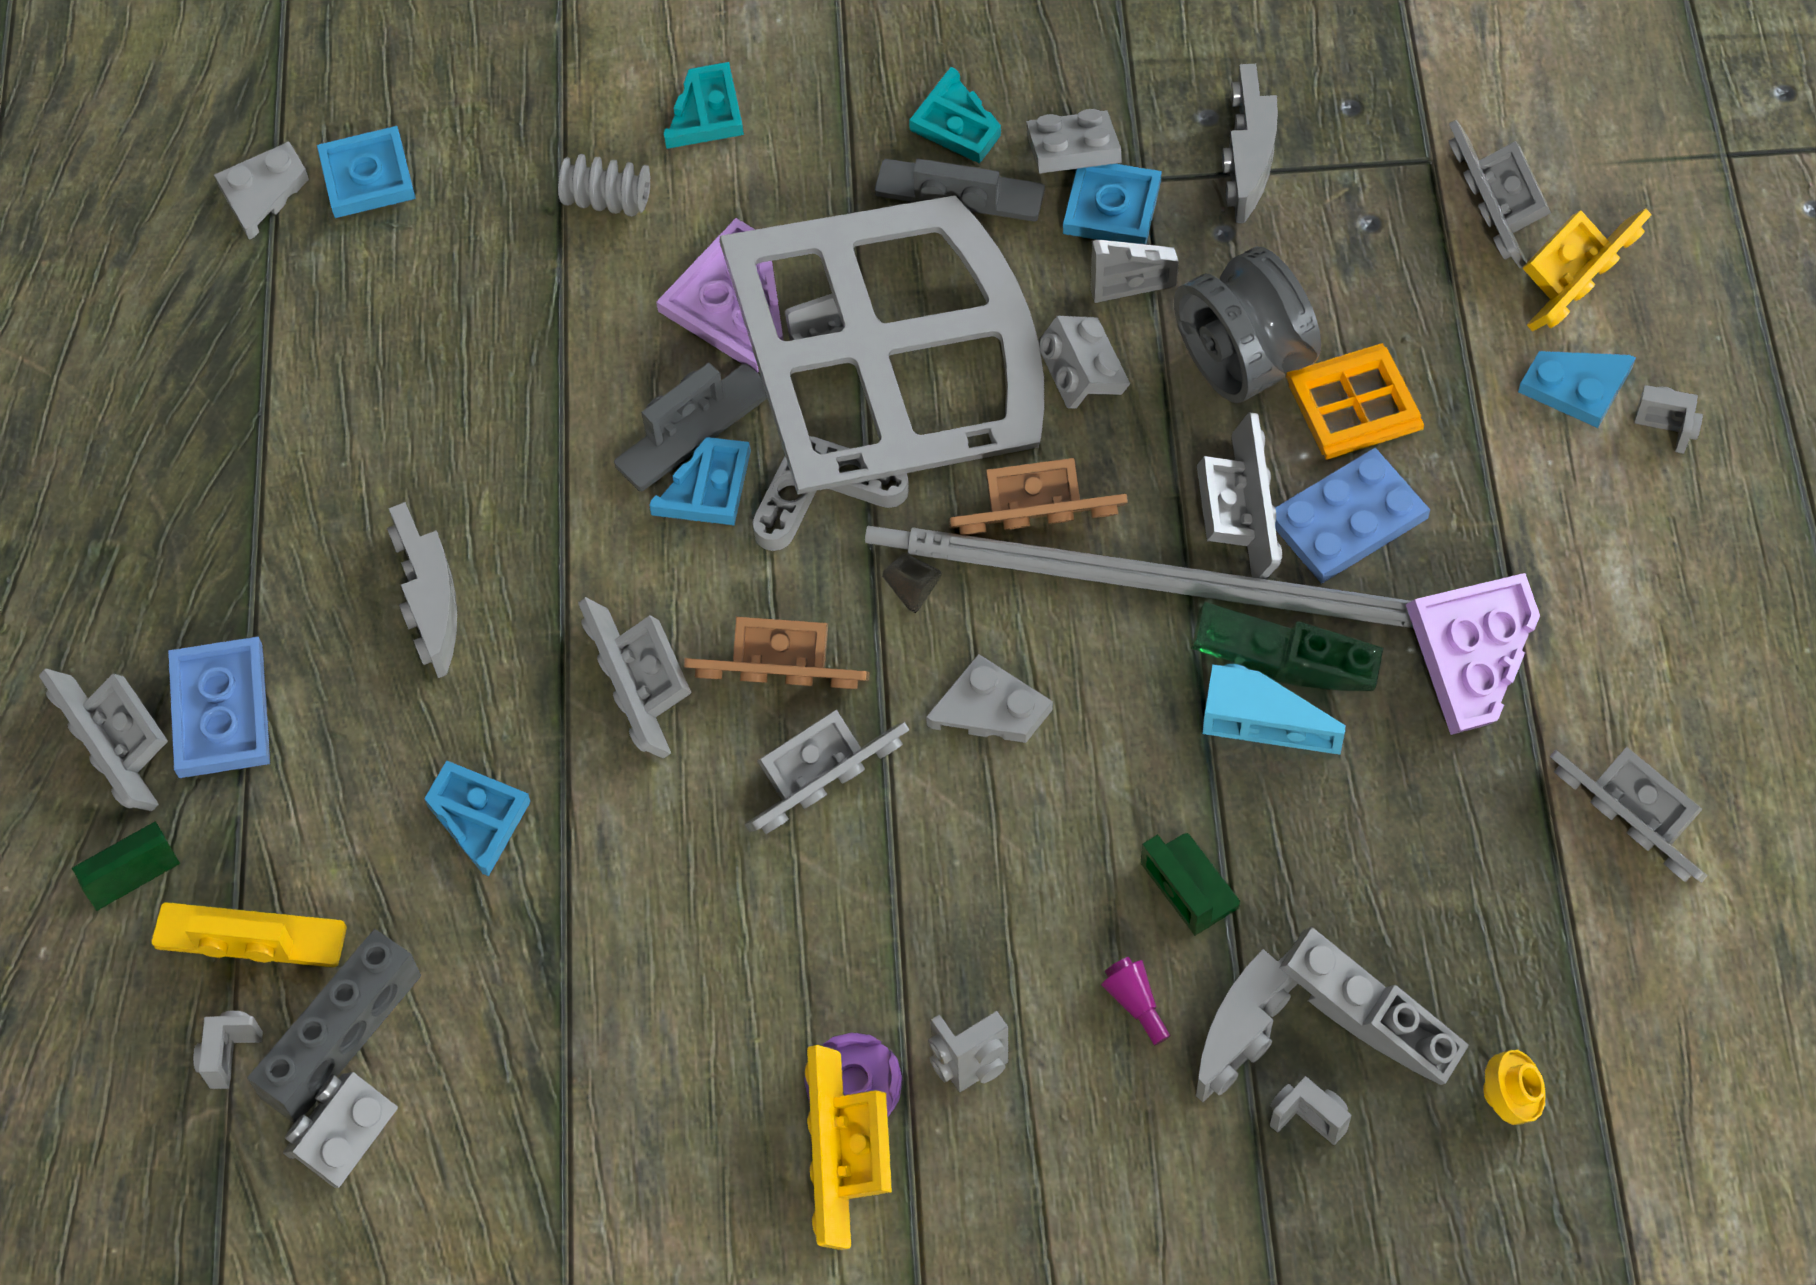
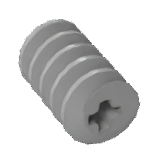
M584 154L578 155L575 165L571 164L568 156L564 158L558 183V196L562 204L569 206L576 202L580 208H587L592 204L596 211H602L608 207V210L614 214L620 213L623 209L624 213L631 217L635 216L639 211L643 213L650 193V168L648 165H643L639 175L636 176L634 175V165L631 162L626 163L623 173H619L618 162L614 159L610 161L607 170H603L601 157H595L591 167H587Z

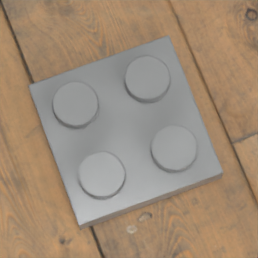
M1086 109L1078 114L1068 116L1047 114L1040 116L1037 120L1026 121L1027 137L1039 173L1122 163L1121 146L1107 110Z

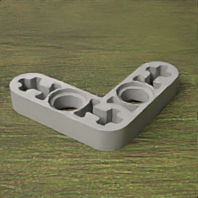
M809 436L813 450L818 454L850 449ZM784 456L753 519L756 542L760 547L770 551L781 550L790 544L816 491L803 493L798 499L792 501L784 500L779 496V492L784 487L794 486L786 456ZM860 458L837 462L839 468L843 465L851 464L859 469H863ZM907 473L869 480L868 485H866L868 481L828 488L881 507L892 508L899 506L907 499L909 482ZM890 480L896 481V486H891L888 491L882 490V485H887ZM777 511L782 513L780 516L781 529H775L772 534L766 533V527L772 528L778 518Z

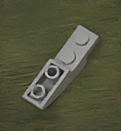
M1240 64L1238 82H1231L1232 107H1239L1240 114H1235V130L1231 131L1229 148H1222L1223 173H1230L1231 181H1226L1227 207H1234L1236 223H1245L1255 209L1267 184L1274 156L1278 117L1277 95L1260 96L1256 64Z
M406 502L389 508L394 525L387 527L396 553L405 550L408 560L401 562L408 582L401 584L406 602L399 604L408 629L417 626L421 635L420 638L413 641L422 664L426 665L432 662L437 677L440 678L447 675L457 634V604L454 583L437 530L419 536Z
M1313 927L1302 931L1279 967L1311 994L1308 1001L1333 1021L1374 1049L1440 1085L1446 1084L1469 1044L1398 986L1385 987Z
M1263 949L1244 969L1224 998L1210 1027L1202 1053L1196 1097L1202 1102L1213 1092H1216L1218 1095L1223 1094L1237 1079L1239 1074L1236 1070L1247 1059L1252 1063L1257 1061L1272 1043L1270 1034L1273 1024L1271 1017L1277 1015L1284 1008L1291 997L1289 992L1298 984L1279 968L1289 951L1279 961H1276Z

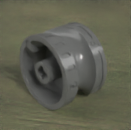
M1256 246L1234 257L1225 267L1220 279L1205 273L1179 286L1175 292V316L1185 346L1197 368L1214 390L1230 402L1241 403L1278 383L1285 377L1284 372L1302 369L1315 363L1319 358L1321 352L1320 330L1311 303L1289 267L1276 254L1264 247Z

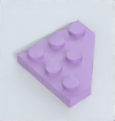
M735 218L656 303L658 312L741 364H748L758 373L757 362L719 243L721 235L755 230ZM772 261L758 263L756 268L779 339L783 340Z
M1525 573L1418 598L1406 604L1451 735L1487 726L1499 719L1504 706L1501 704L1507 686L1514 682L1525 654L1522 649L1529 633L1535 630L1540 617Z

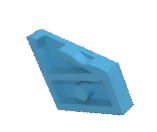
M1539 351L1522 379L1518 393L1598 428L1633 368L1636 357L1620 354Z
M706 437L694 451L692 459L682 464L673 475L674 482L661 497L655 495L651 500V515L735 525L751 452L749 442Z
M447 760L424 798L427 807L481 873L487 876L493 870L531 802L528 793Z

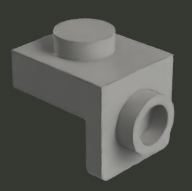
M1645 385L1637 407L1634 423L1678 432L1675 452L1684 454L1689 439H1698L1703 414L1695 413L1698 395L1675 391L1669 387Z
M225 1011L220 1016L204 1017L202 1043L195 1045L193 1060L195 1071L200 1073L210 1089H230L234 1043L262 1042L263 1031L255 1018L241 1011Z
M1306 1076L1295 1088L1287 1084L1276 1095L1270 1105L1274 1109L1270 1127L1277 1133L1295 1114H1298L1333 1145L1347 1132L1352 1116L1348 1112L1346 1103L1336 1093L1328 1089L1323 1091Z

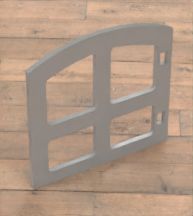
M955 195L720 236L719 243L797 494L1039 447L1044 416V374L1039 341L1031 313L1018 281L1000 249L981 223ZM934 232L939 233L962 260L987 302L984 306L881 323L876 319L853 248L876 242ZM816 254L822 260L844 329L830 334L783 341L777 335L756 265L762 262ZM990 336L998 338L1001 342L1005 369V418L930 434H916L912 429L889 356ZM851 363L857 369L880 442L857 448L818 454L813 450L790 375L795 372ZM989 434L992 444L969 448L967 437ZM860 458L863 469L839 473L837 462Z

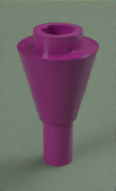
M1126 957L1107 968L1104 972L1108 978L1101 986L1136 1020L1140 1021L1154 1046L1168 1039L1171 1035L1155 1010L1156 1004L1143 960L1133 963L1130 957Z

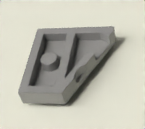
M289 141L214 174L220 190L248 239L254 238L259 233L257 225L270 212L276 215L286 204L288 197L297 193L309 180L305 167Z
M1107 240L1092 241L1090 290L1094 302L1098 303L1177 286L1179 261L1174 247Z
M978 654L926 717L927 726L935 730H941L942 725L968 729L969 735L983 737L997 735L1004 740L1026 743L1053 710V701Z

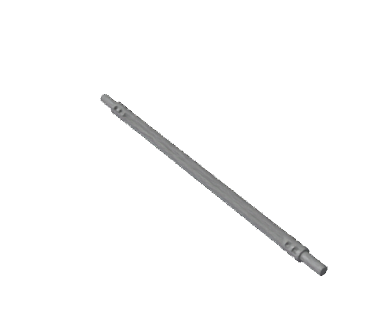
M867 526L865 543L908 549V554L1413 628L1406 604L1411 602V600L912 528L911 532Z

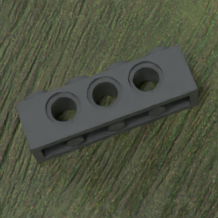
M374 929L247 1077L259 1098L293 1123L300 1116L305 1115L317 1101L315 1096L323 1084L332 1075L337 1077L421 977L412 954Z

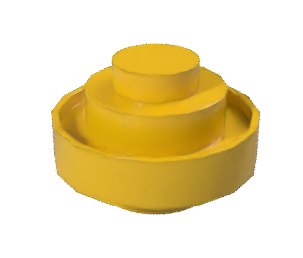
M1509 1050L1494 1055L1488 1061L1485 1069L1483 1092L1487 1103L1493 1107L1502 1120L1511 1125H1520L1535 1121L1541 1116L1545 1106V1085L1541 1073L1530 1057L1519 1050Z

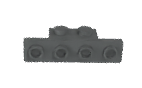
M918 158L916 163L884 159L875 186V195L878 197L919 202L955 195L971 212L1027 221L1038 220L1045 193V185L1042 183L999 177V171Z
M707 363L698 371L688 373L679 385L664 396H658L653 399L646 409L641 412L646 436L614 460L615 468L638 491H644L694 454L696 448L706 437L715 438L765 401L767 395L761 376L748 364L741 365L722 380L720 372L710 363Z

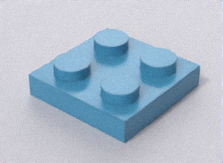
M397 126L317 145L328 196L335 218L416 199Z
M1120 164L1078 168L1063 222V234L1096 240L1146 245L1161 184L1162 171Z

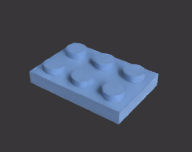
M1373 448L1275 507V529L1322 584L1427 520L1430 509L1376 448Z
M259 637L169 650L174 771L178 778L270 764L263 645Z

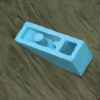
M1212 664L1202 734L1341 754L1346 725L1259 671L1248 670L1246 667L1238 664H1226L1224 666Z

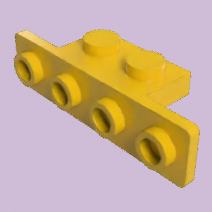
M1645 208L1629 217L1607 239L1581 210L1573 214L1522 267L1550 299L1531 319L1527 327L1533 332L1546 324L1549 328L1559 324L1570 313L1566 306L1573 299L1575 301L1580 300L1595 286L1591 279L1597 273L1600 275L1605 273L1620 259L1617 254L1618 250L1622 246L1624 248L1629 247L1644 234L1645 230L1641 226L1651 216V213Z
M165 902L161 905L152 945L157 950L204 954L215 958L235 957L264 963L274 961L335 968L339 964L347 926L342 920Z
M814 1045L807 1048L808 1062L805 1067V1078L809 1086L810 1112L807 1118V1125L812 1139L813 1159L810 1164V1178L814 1185L815 1201L812 1226L818 1246L844 1250L851 1248L849 1199L892 1192L886 1093L874 1090L843 1096L841 1053L834 1049Z

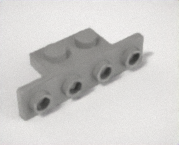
M1454 120L1449 123V126L1455 137L1449 140V144L1458 161L1466 160L1469 170L1463 172L1464 177L1474 194L1480 192L1484 199V202L1480 203L1478 207L1488 226L1496 225L1499 235L1493 237L1500 254L1504 260L1512 257L1521 269L1527 262L1513 233L1550 214L1551 211L1516 141L1479 160L1469 137L1458 121Z
M1249 412L1232 433L1235 460L1204 456L1197 464L1207 541L1247 546L1252 577L1267 579L1281 563L1282 548L1277 543L1275 529L1276 509L1271 503L1269 489L1271 474L1269 468L1266 467L1264 456L1265 435L1260 429L1259 415Z
M585 597L578 602L584 616L581 623L588 636L595 641L600 653L597 656L600 667L612 680L616 690L613 692L614 700L618 707L627 715L632 726L629 729L630 737L641 751L650 752L664 759L671 754V751L656 717L692 692L658 619L649 615L631 629L619 635L609 610Z
M45 668L39 674V677L48 689L46 691L48 699L62 710L69 721L67 724L68 729L76 738L84 743L91 754L89 756L90 762L98 771L106 776L112 785L111 792L114 798L126 808L134 807L153 811L159 804L138 772L168 740L125 677L112 674L87 698L71 675Z
M832 711L757 760L782 800L744 825L749 832L762 828L765 834L773 831L789 820L785 812L799 802L803 809L809 807L827 795L823 787L837 777L843 784L864 771L865 768L861 762L872 754L876 753L879 759L902 746L903 743L899 737L909 731V728L905 722L900 723L863 747H860L838 711Z
M1626 747L1596 782L1559 751L1555 750L1550 757L1559 764L1554 771L1555 774L1575 790L1582 783L1593 792L1595 796L1590 803L1610 820H1613L1619 814L1632 826L1626 833L1647 851L1655 844L1669 857L1663 864L1684 882L1691 876L1701 883L1708 875L1672 846L1674 841L1702 811V808L1632 750Z

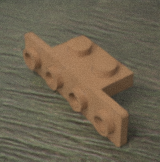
M1070 458L986 470L991 512L951 517L948 523L949 529L959 528L960 535L967 536L985 533L986 525L1003 522L1004 530L1029 527L1031 518L1047 516L1048 524L1073 521L1075 512L1091 510L1092 518L1113 516L1118 514L1117 507L1124 506L1128 501L1127 494L1080 500L1075 460Z
M736 617L733 662L684 658V667L695 669V678L722 679L723 671L740 672V681L767 683L768 674L786 675L785 684L812 686L813 677L831 678L830 687L858 689V680L869 681L870 674L867 671L825 668L828 623Z

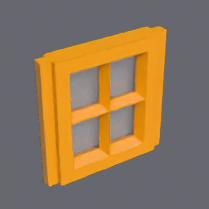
M1383 343L1286 373L1289 388L1321 454L1324 455L1326 460L1424 429L1421 414L1393 358Z

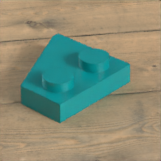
M729 62L689 69L683 83L684 91L678 96L674 106L675 115L671 126L666 128L664 132L666 149L744 135Z
M953 67L949 68L909 120L910 131L979 164L1001 136L1000 123L991 112L983 108L982 101L974 91L969 92L960 81V73Z

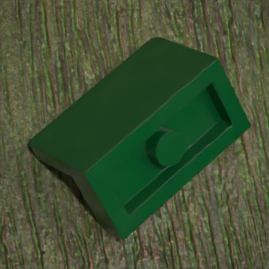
M154 821L72 867V870L78 879L81 889L95 910L98 911L176 867L180 862L157 822Z
M1184 833L1167 844L1157 834L1142 843L1140 864L1194 936L1239 909V898L1190 834Z

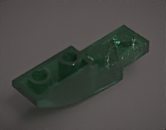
M1204 602L1199 611L1191 649L1229 660L1231 664H1238L1246 667L1248 670L1259 671L1277 682L1341 691H1374L1377 686L1384 649L1383 647L1296 621L1291 629Z

